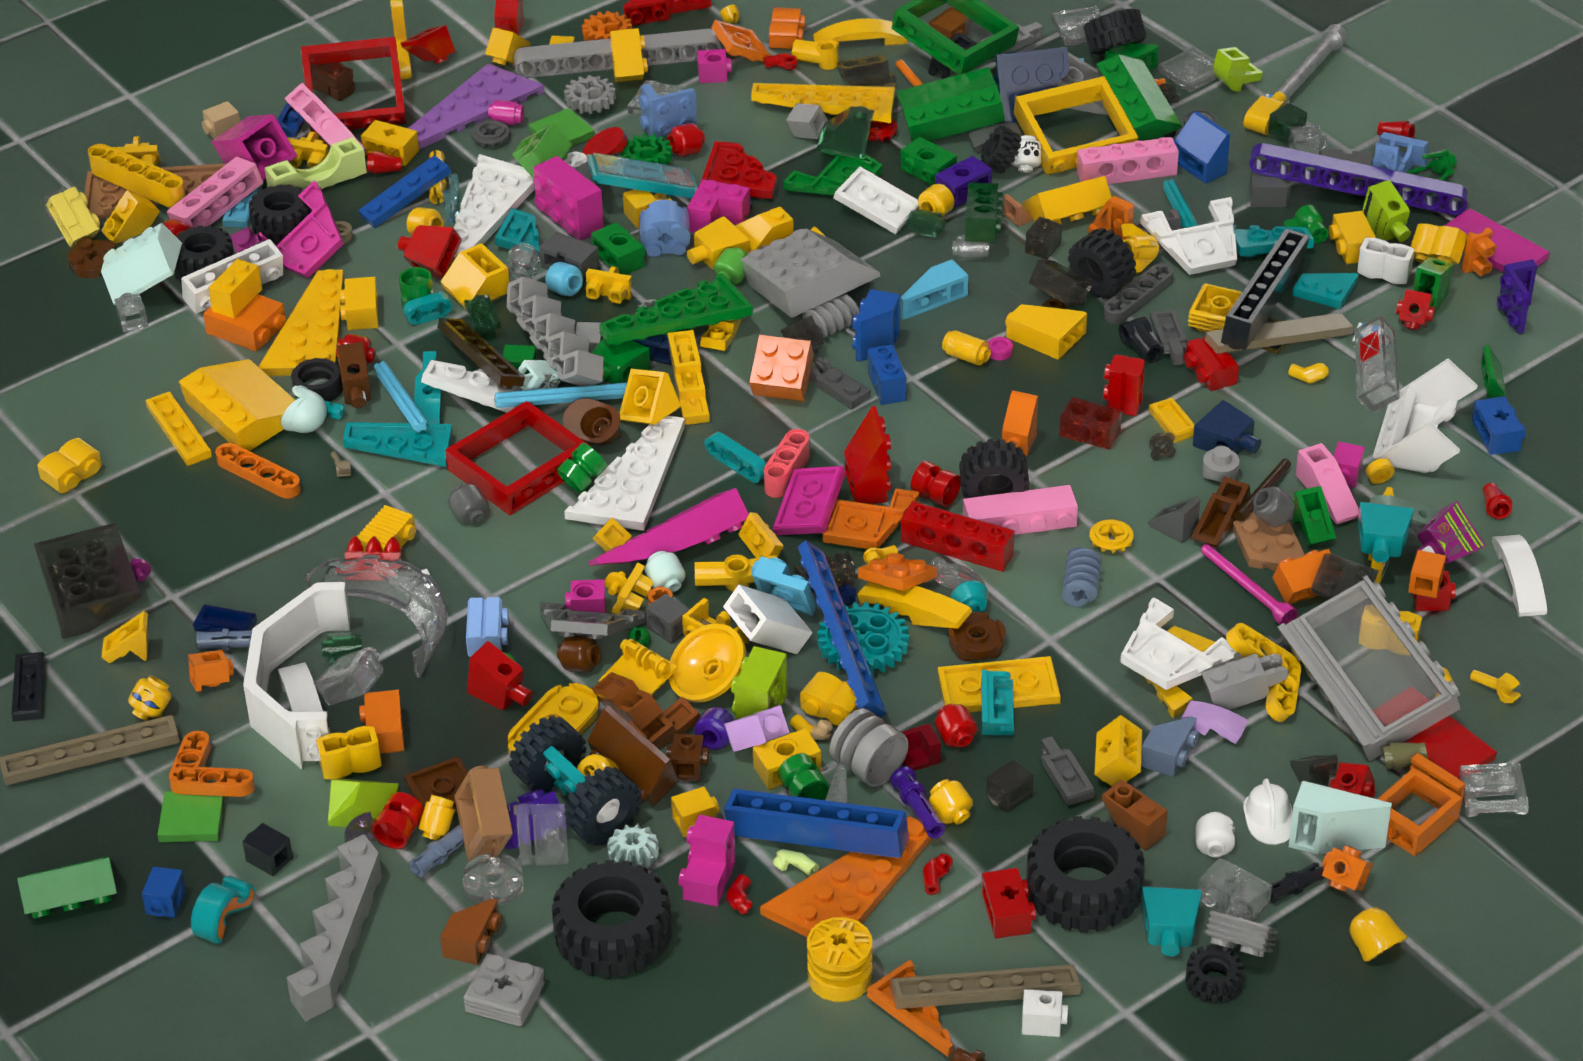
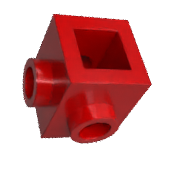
M1406 289L1404 299L1398 301L1396 315H1399V320L1404 323L1405 328L1419 330L1420 327L1426 328L1427 323L1433 321L1435 307H1432V294ZM1415 308H1419L1417 313H1412Z
M1339 762L1335 779H1332L1330 782V788L1373 799L1375 796V779L1368 765Z

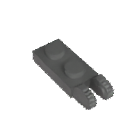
M822 356L814 360L815 366H811L809 380L816 387L846 407L853 409L871 397L870 389L836 367H832L829 360L824 359Z

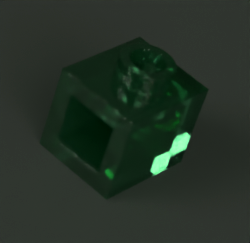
M1289 102L1270 114L1268 134L1285 144L1289 143L1306 132L1307 112Z

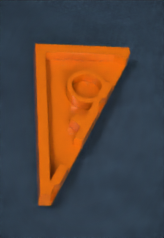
M906 961L868 987L867 997L947 1057L953 1054L954 1049L950 1041L951 1036L947 1029L942 1028L938 1020L939 1013L935 1006L896 1009L890 989V981L892 978L916 977L914 973L915 966L912 961Z

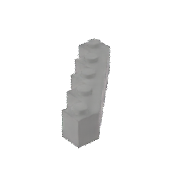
M526 277L509 282L507 291L508 310L511 313H515L519 325L523 330L529 332L531 335L530 339L537 349H541L544 352L543 357L552 368H556L559 372L557 376L560 380L579 386L595 385L602 382L604 375L603 357L590 353L589 338L575 334V320L563 317L561 302L548 298V284Z
M364 834L337 847L341 871L325 878L329 903L312 911L316 936L300 943L304 969L286 977L290 1001L305 1022L334 1007L338 988L343 983L349 967L351 953L356 949L362 932L363 921L369 914L374 900L375 889L379 886L382 879L379 852Z

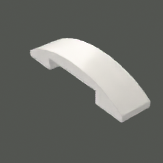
M1521 535L1492 537L1498 559H1503L1513 587L1512 599L1518 616L1547 615V605L1540 572L1527 541Z
M305 662L277 669L283 691L286 693L292 712H323L314 681Z

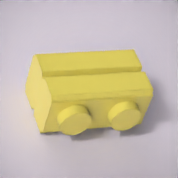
M76 187L50 197L46 203L48 210L71 248L78 245V240L82 238H94L100 230L98 217L94 213H90L87 208L88 201L83 192H78Z

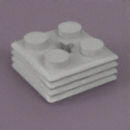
M1216 911L1210 912L1211 917L1208 918L1210 923L1206 924L1208 929L1204 931L1206 935L1211 936L1210 943L1234 949V945L1237 943L1241 945L1240 951L1264 957L1265 952L1270 953L1274 951L1272 946L1275 945L1274 940L1277 939L1275 934L1279 933L1276 928Z
M487 954L463 997L465 999V1011L516 1026H522L545 984L544 969L529 963L503 958L499 955Z

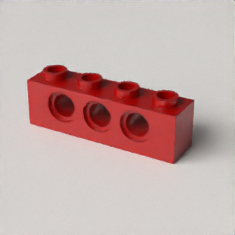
M914 501L911 502L901 518V542L1001 572H1004L1014 555V530Z

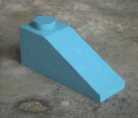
M953 259L931 267L901 296L900 318L905 320L968 296V274Z

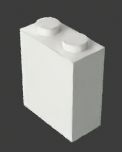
M738 585L723 606L752 642L798 654L813 633L786 599Z

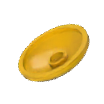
M708 624L689 633L678 644L670 659V662L678 666V669L668 678L673 691L679 697H683L686 701L693 703L707 702L725 693L731 687L734 677L739 676L741 672L742 661L746 656L743 639L733 628L724 624Z

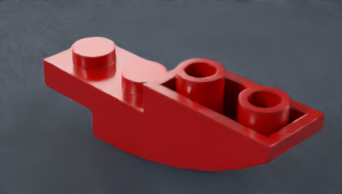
M630 0L623 5V13L626 15V19L631 20L632 26L670 20V14L712 7V0Z

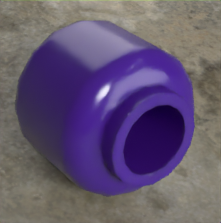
M720 707L709 708L704 711L696 722L694 734L703 735L704 747H709V750L722 749L729 743L724 724L735 719L726 709Z

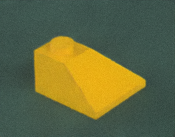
M782 207L771 209L735 225L750 240V252L765 248L771 242L784 239L794 232L793 218Z

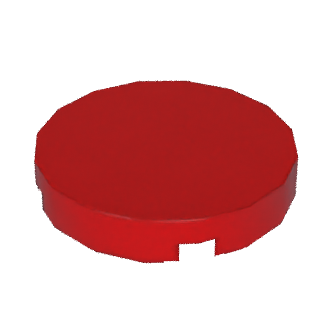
M619 127L607 128L593 136L586 143L582 153L586 156L588 154L593 155V153L611 156L616 152L619 154L625 148L628 138Z

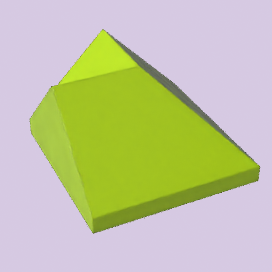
M350 779L331 780L328 826L372 830L373 823L380 812H382L390 796L399 791V784Z

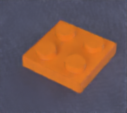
M718 20L714 21L711 28L717 35V39L726 48L725 51L735 57L740 55L753 62L757 60L763 62V57L770 56L753 30Z
M891 553L886 558L871 560L870 564L859 567L858 578L904 591L937 578V567L927 565L924 560H909L904 558L902 554Z

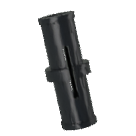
M1314 862L1298 871L1291 870L1285 873V877L1264 885V895L1267 899L1270 898V903H1275L1293 893L1298 895L1303 892L1304 888L1324 880L1325 877L1322 876L1324 870L1322 866L1319 867L1318 862Z

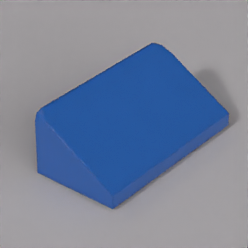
M287 103L277 121L286 137H295L304 119Z

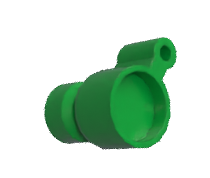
M1313 205L1301 207L1296 212L1294 218L1287 219L1283 223L1284 227H1307L1314 238V244L1322 243L1329 235L1327 228L1323 224L1321 214Z

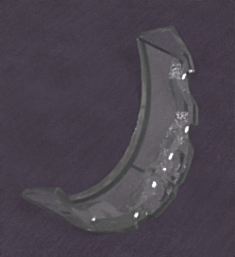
M364 555L360 559L340 561V557L324 561L307 572L308 588L317 582H345L347 596L377 600L396 608L406 615L416 626L423 643L422 646L412 653L415 675L421 678L444 634L447 624V606L442 590L431 576L422 573L420 568L403 560L397 559L393 562L381 560L380 555Z

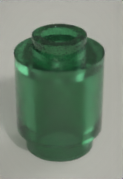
M922 209L911 210L907 228L913 231L914 234L938 237L945 230L946 219L942 218V213Z
M354 632L327 634V640H321L322 657H328L329 663L356 661V658L363 657L362 635H354Z

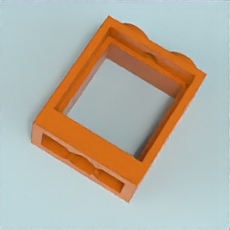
M1412 768L1378 798V800L1392 803L1387 839L1415 857L1459 819L1462 803L1461 796L1416 768ZM1410 793L1415 794L1438 809L1420 826L1393 809Z

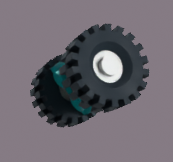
M554 715L549 716L548 720L543 717L539 719L538 725L532 723L529 725L530 730L528 732L523 731L520 734L522 739L515 741L513 746L516 750L511 751L509 756L513 759L509 761V766L512 768L511 771L531 790L543 789L544 792H551L552 787H555L563 796L568 794V798L571 801L565 803L564 809L567 812L564 813V818L567 820V825L586 843H590L592 846H597L598 843L605 845L607 839L613 836L615 829L623 830L625 824L631 825L634 822L632 817L633 815H638L640 809L637 806L642 804V799L639 797L642 795L641 791L615 767L613 769L610 766L605 767L604 771L599 768L595 770L593 776L590 774L584 776L577 769V765L584 759L581 754L586 753V747L584 746L586 741L566 720L560 716L557 718Z

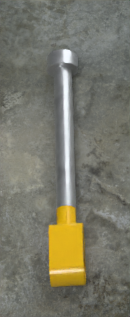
M1338 24L1330 25L1323 32L1321 43L1271 98L1263 95L1260 96L1248 109L1244 117L1243 127L1263 135H1268L1283 118L1287 100L1332 50H1339L1348 39L1346 30Z

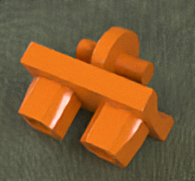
M1489 227L1479 234L1474 232L1468 233L1463 250L1464 258L1461 268L1465 274L1475 271L1479 276H1483L1492 271L1493 264L1487 258L1493 256L1497 245L1492 241L1493 231Z

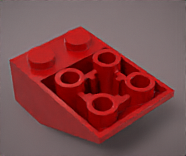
M876 406L870 408L844 451L845 475L853 502L865 504L887 502V491H891L890 477L887 475V471L891 470L890 456L887 454V450H891V440L889 433H884L886 431L885 420L883 416H879Z

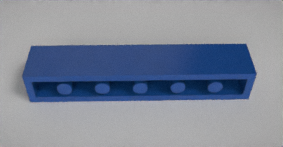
M734 788L724 807L725 818L728 821L734 822L735 836L895 858H901L909 839L906 811Z

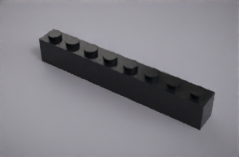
M1289 229L1284 230L1226 315L1221 343L1237 350L1247 349L1303 264L1309 235Z

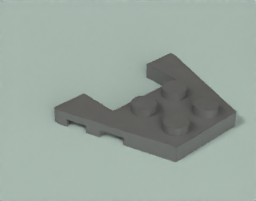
M540 602V615L550 631L559 632V636L574 637L576 633L587 634V638L603 639L604 635L608 636L647 623L645 610L623 609L619 614L565 610L566 604Z

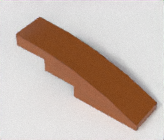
M681 697L643 730H640L631 720L628 723L654 746L661 749L673 741L674 734H683L694 726L700 718V714L688 701Z

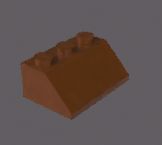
M606 705L587 740L591 749L589 754L602 755L614 761L619 770L641 791L642 795L639 797L642 799V802L647 800L655 806L679 782L672 762L609 705Z

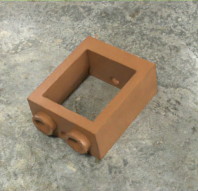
M477 766L469 770L454 795L468 861L497 859L513 834L499 768Z

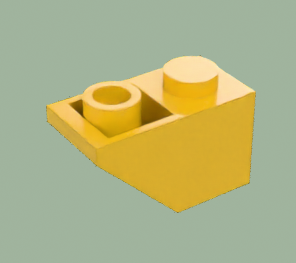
M127 190L101 231L109 240L118 244L142 234L152 225L160 211L149 199Z

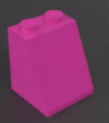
M274 114L248 116L211 141L220 158L226 164L235 157L256 163L262 180L266 178L265 167L286 160L289 162L297 156Z

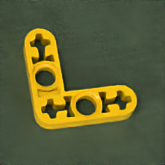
M390 0L401 80L412 79L409 52L403 49L400 44L407 40L402 0Z
M1243 623L1236 624L1226 634L1228 644L1235 651L1245 657L1257 654L1258 658L1266 656L1261 651L1262 649L1269 656L1274 653L1280 655L1283 660L1281 666L1286 667L1289 676L1285 681L1270 686V692L1266 698V710L1270 717L1278 722H1283L1296 709L1301 675L1300 662H1298L1293 654Z

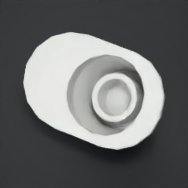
M1268 778L1264 779L1263 783L1253 788L1249 796H1247L1243 809L1250 834L1257 841L1264 844L1278 845L1290 839L1293 810L1286 791L1278 785L1270 784Z

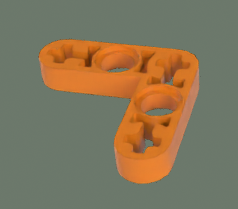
M193 731L185 735L169 773L172 792L185 795L244 797L253 793L255 783L254 775L251 771L236 768L205 767L211 752L208 733ZM188 761H196V762H193V763H187V764L185 763V762H188ZM211 780H218V781L213 782V783H206V782L211 781Z

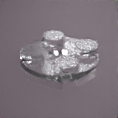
M492 853L477 856L464 869V892L471 901L477 904L489 899H497L498 907L499 905L506 904L515 899L524 890L522 867L515 858L506 854H502V858L492 857ZM490 877L492 879L499 878L496 882H488V878Z

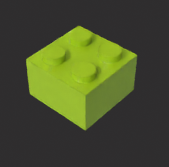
M754 646L750 655L744 657L739 676L734 677L731 685V692L735 694L732 713L735 714L736 720L781 705L782 708L788 695L786 653Z

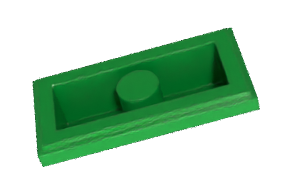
M1485 345L1483 347L1481 369L1486 397L1488 399L1503 396L1507 398L1501 364L1490 346Z

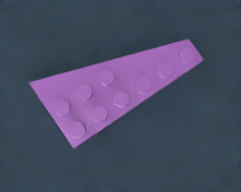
M486 64L407 129L417 131L419 148L422 149L444 139L445 134L452 130L459 132L466 129L465 125L472 121L477 124L488 119L489 105L493 104L494 100L513 101L521 104L527 101V96L534 93L536 95L545 93L544 85L494 65Z

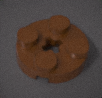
M90 238L78 240V245L73 247L68 254L70 269L72 268L74 274L82 278L101 277L103 258L111 249H117L115 242L111 240H92Z
M972 612L958 629L949 628L950 647L957 653L958 659L962 661L997 658L1002 654L1006 630L1000 620L996 619L995 622L989 619V614ZM978 634L980 638H975L973 635Z

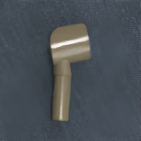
M336 451L331 452V457L336 466L337 477L351 476L350 460L342 461Z

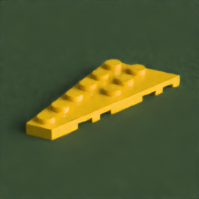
M327 269L317 271L258 366L268 376H291L293 369L299 363L308 359L324 358L337 364L336 345L339 341L340 305H342L340 289H343L344 284L343 270Z

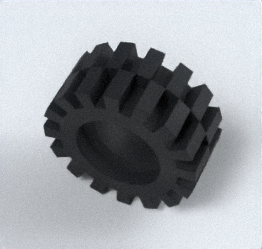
M1000 125L994 129V133H990L989 140L985 141L986 146L982 148L983 153L981 154L980 158L982 159L980 161L992 170L1004 173L1006 168L1009 169L1011 167L1010 163H1014L1015 155L1018 156L1019 152L1017 150L1021 148L1020 142L1022 138H1020V134Z
M1207 945L1206 951L1203 947L1197 948V953L1193 951L1190 954V959L1188 958L1185 983H1187L1188 991L1192 990V996L1195 998L1201 995L1200 1001L1204 1003L1207 998L1211 999V1004H1216L1217 999H1220L1222 1004L1227 1003L1228 997L1233 1000L1236 998V993L1239 994L1241 991L1244 971L1243 961L1240 962L1238 954L1233 956V950L1230 948L1224 952L1221 945H1218L1217 950L1213 949V945ZM1206 971H1219L1226 976L1211 978L1203 973Z

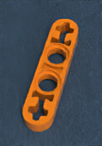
M233 443L221 444L216 448V459L221 468L282 498L290 499L300 494L301 484L297 474ZM245 464H254L252 467H242ZM265 474H275L268 478L262 477Z

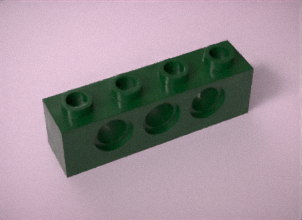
M998 183L968 184L965 241L995 242L996 234H1001L1003 192H998Z

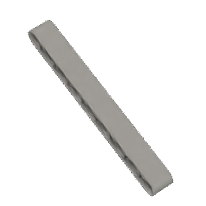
M700 29L644 35L645 49H642L643 51L641 52L642 58L647 59V66L698 61V50L722 48L713 29ZM610 39L523 47L516 50L513 56L516 74L525 78L613 69Z

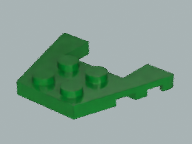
M830 132L819 143L820 152L836 157L817 177L794 170L783 181V187L787 191L834 196L841 185L859 167L879 177L883 173V165L862 151L857 153L851 149V144L846 141L840 142L837 140V135Z

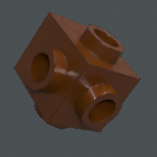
M674 734L672 746L667 745L666 756L671 760L678 780L701 781L703 765H708L709 747H704L703 735Z

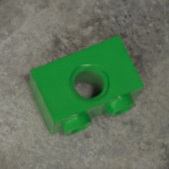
M918 137L901 149V170L930 185L935 184L936 174L957 164V155L921 137Z
M617 222L591 233L592 245L598 247L599 259L609 268L611 266L618 267L619 274L627 275L645 267L644 256L646 251L643 244L633 238L629 231L622 228Z

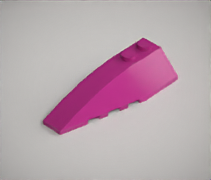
M733 488L718 493L665 520L666 522L646 530L647 533H642L627 540L624 545L616 546L591 559L588 563L590 566L624 564L647 560L651 555L659 551L673 553L703 541L708 545L720 539L719 533L727 529L731 533L740 529L743 526L742 521L746 520L749 514L737 489Z

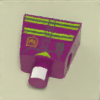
M1458 501L1440 509L1417 533V538L1423 546L1415 551V555H1417L1418 550L1446 555L1445 564L1486 545Z

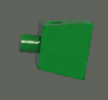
M1429 257L1417 267L1413 290L1432 294V307H1435V315L1448 296L1454 264ZM1415 308L1413 311L1418 312L1419 308Z
M603 338L591 352L603 357L604 375L602 382L595 385H601L605 381L610 384L627 383L631 369H650L649 348L632 340L620 345H609Z

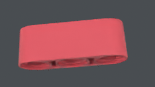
M793 429L787 432L764 468V490L768 496L772 498L783 497L793 470L804 468L810 458L809 434L805 430Z

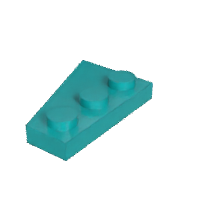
M1233 225L1236 250L1240 256L1245 257L1269 253L1285 229L1309 235L1307 248L1314 247V238L1307 227L1276 226L1272 230L1260 229L1258 225H1250V230L1236 229V225Z

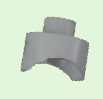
M1217 446L1207 451L1203 458L1202 477L1222 482L1224 476L1238 480L1240 462L1238 455L1226 446Z

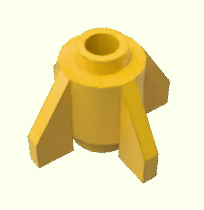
M1122 224L1123 237H1128L1123 241L1129 245L1128 248L1133 252V259L1136 261V274H1138L1157 257L1159 244L1153 235H1149L1134 224Z

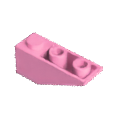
M1320 443L1298 450L1296 476L1307 489L1317 486L1322 487L1332 520L1336 524L1358 518V506L1336 459L1327 448Z

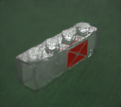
M1381 315L1354 330L1355 341L1353 342L1356 350V358L1354 359L1357 368L1355 378L1358 391L1356 395L1359 402L1363 406L1366 405L1373 413L1400 399L1396 335L1394 329Z

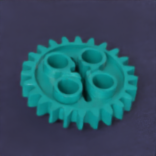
M853 602V608L850 609L845 605L872 675H874V669L878 668L881 672H885V665L894 668L895 661L901 662L902 654H907V646H909V627L905 626V619H899L898 612L890 614V607L880 610L879 603H876L873 608L869 607L868 602H865L863 607H859L856 602ZM820 622V630L817 631L818 650H821L822 658H828L829 665L836 663L837 670L839 671L843 668L839 662V652L831 642L833 637L824 622Z

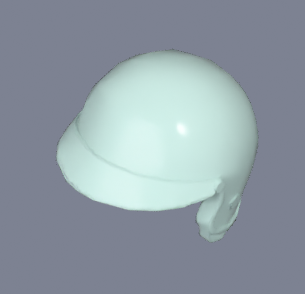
M302 385L294 386L292 391L295 396L300 398L295 400L285 410L281 419V425L286 431H296L299 433L313 432L325 421L327 414L326 403L319 394L309 390L307 387Z

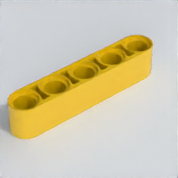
M95 144L88 149L91 172L97 177L169 208L186 196L183 179L178 175L105 144Z

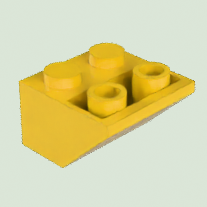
M480 243L458 254L442 278L441 286L468 311L507 294L508 283L510 282L509 270L488 248Z

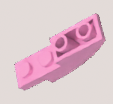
M303 83L284 98L330 147L332 144L354 137L362 146L364 152L366 151V148Z

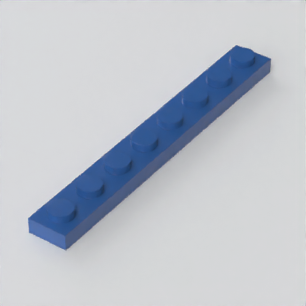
M805 540L798 546L802 557L800 561L808 572L810 586L815 590L817 596L816 603L822 609L825 616L823 621L832 634L831 642L839 652V662L844 670H846L849 678L847 683L854 691L857 699L855 704L858 709H868L881 718L887 711L825 554L822 550Z

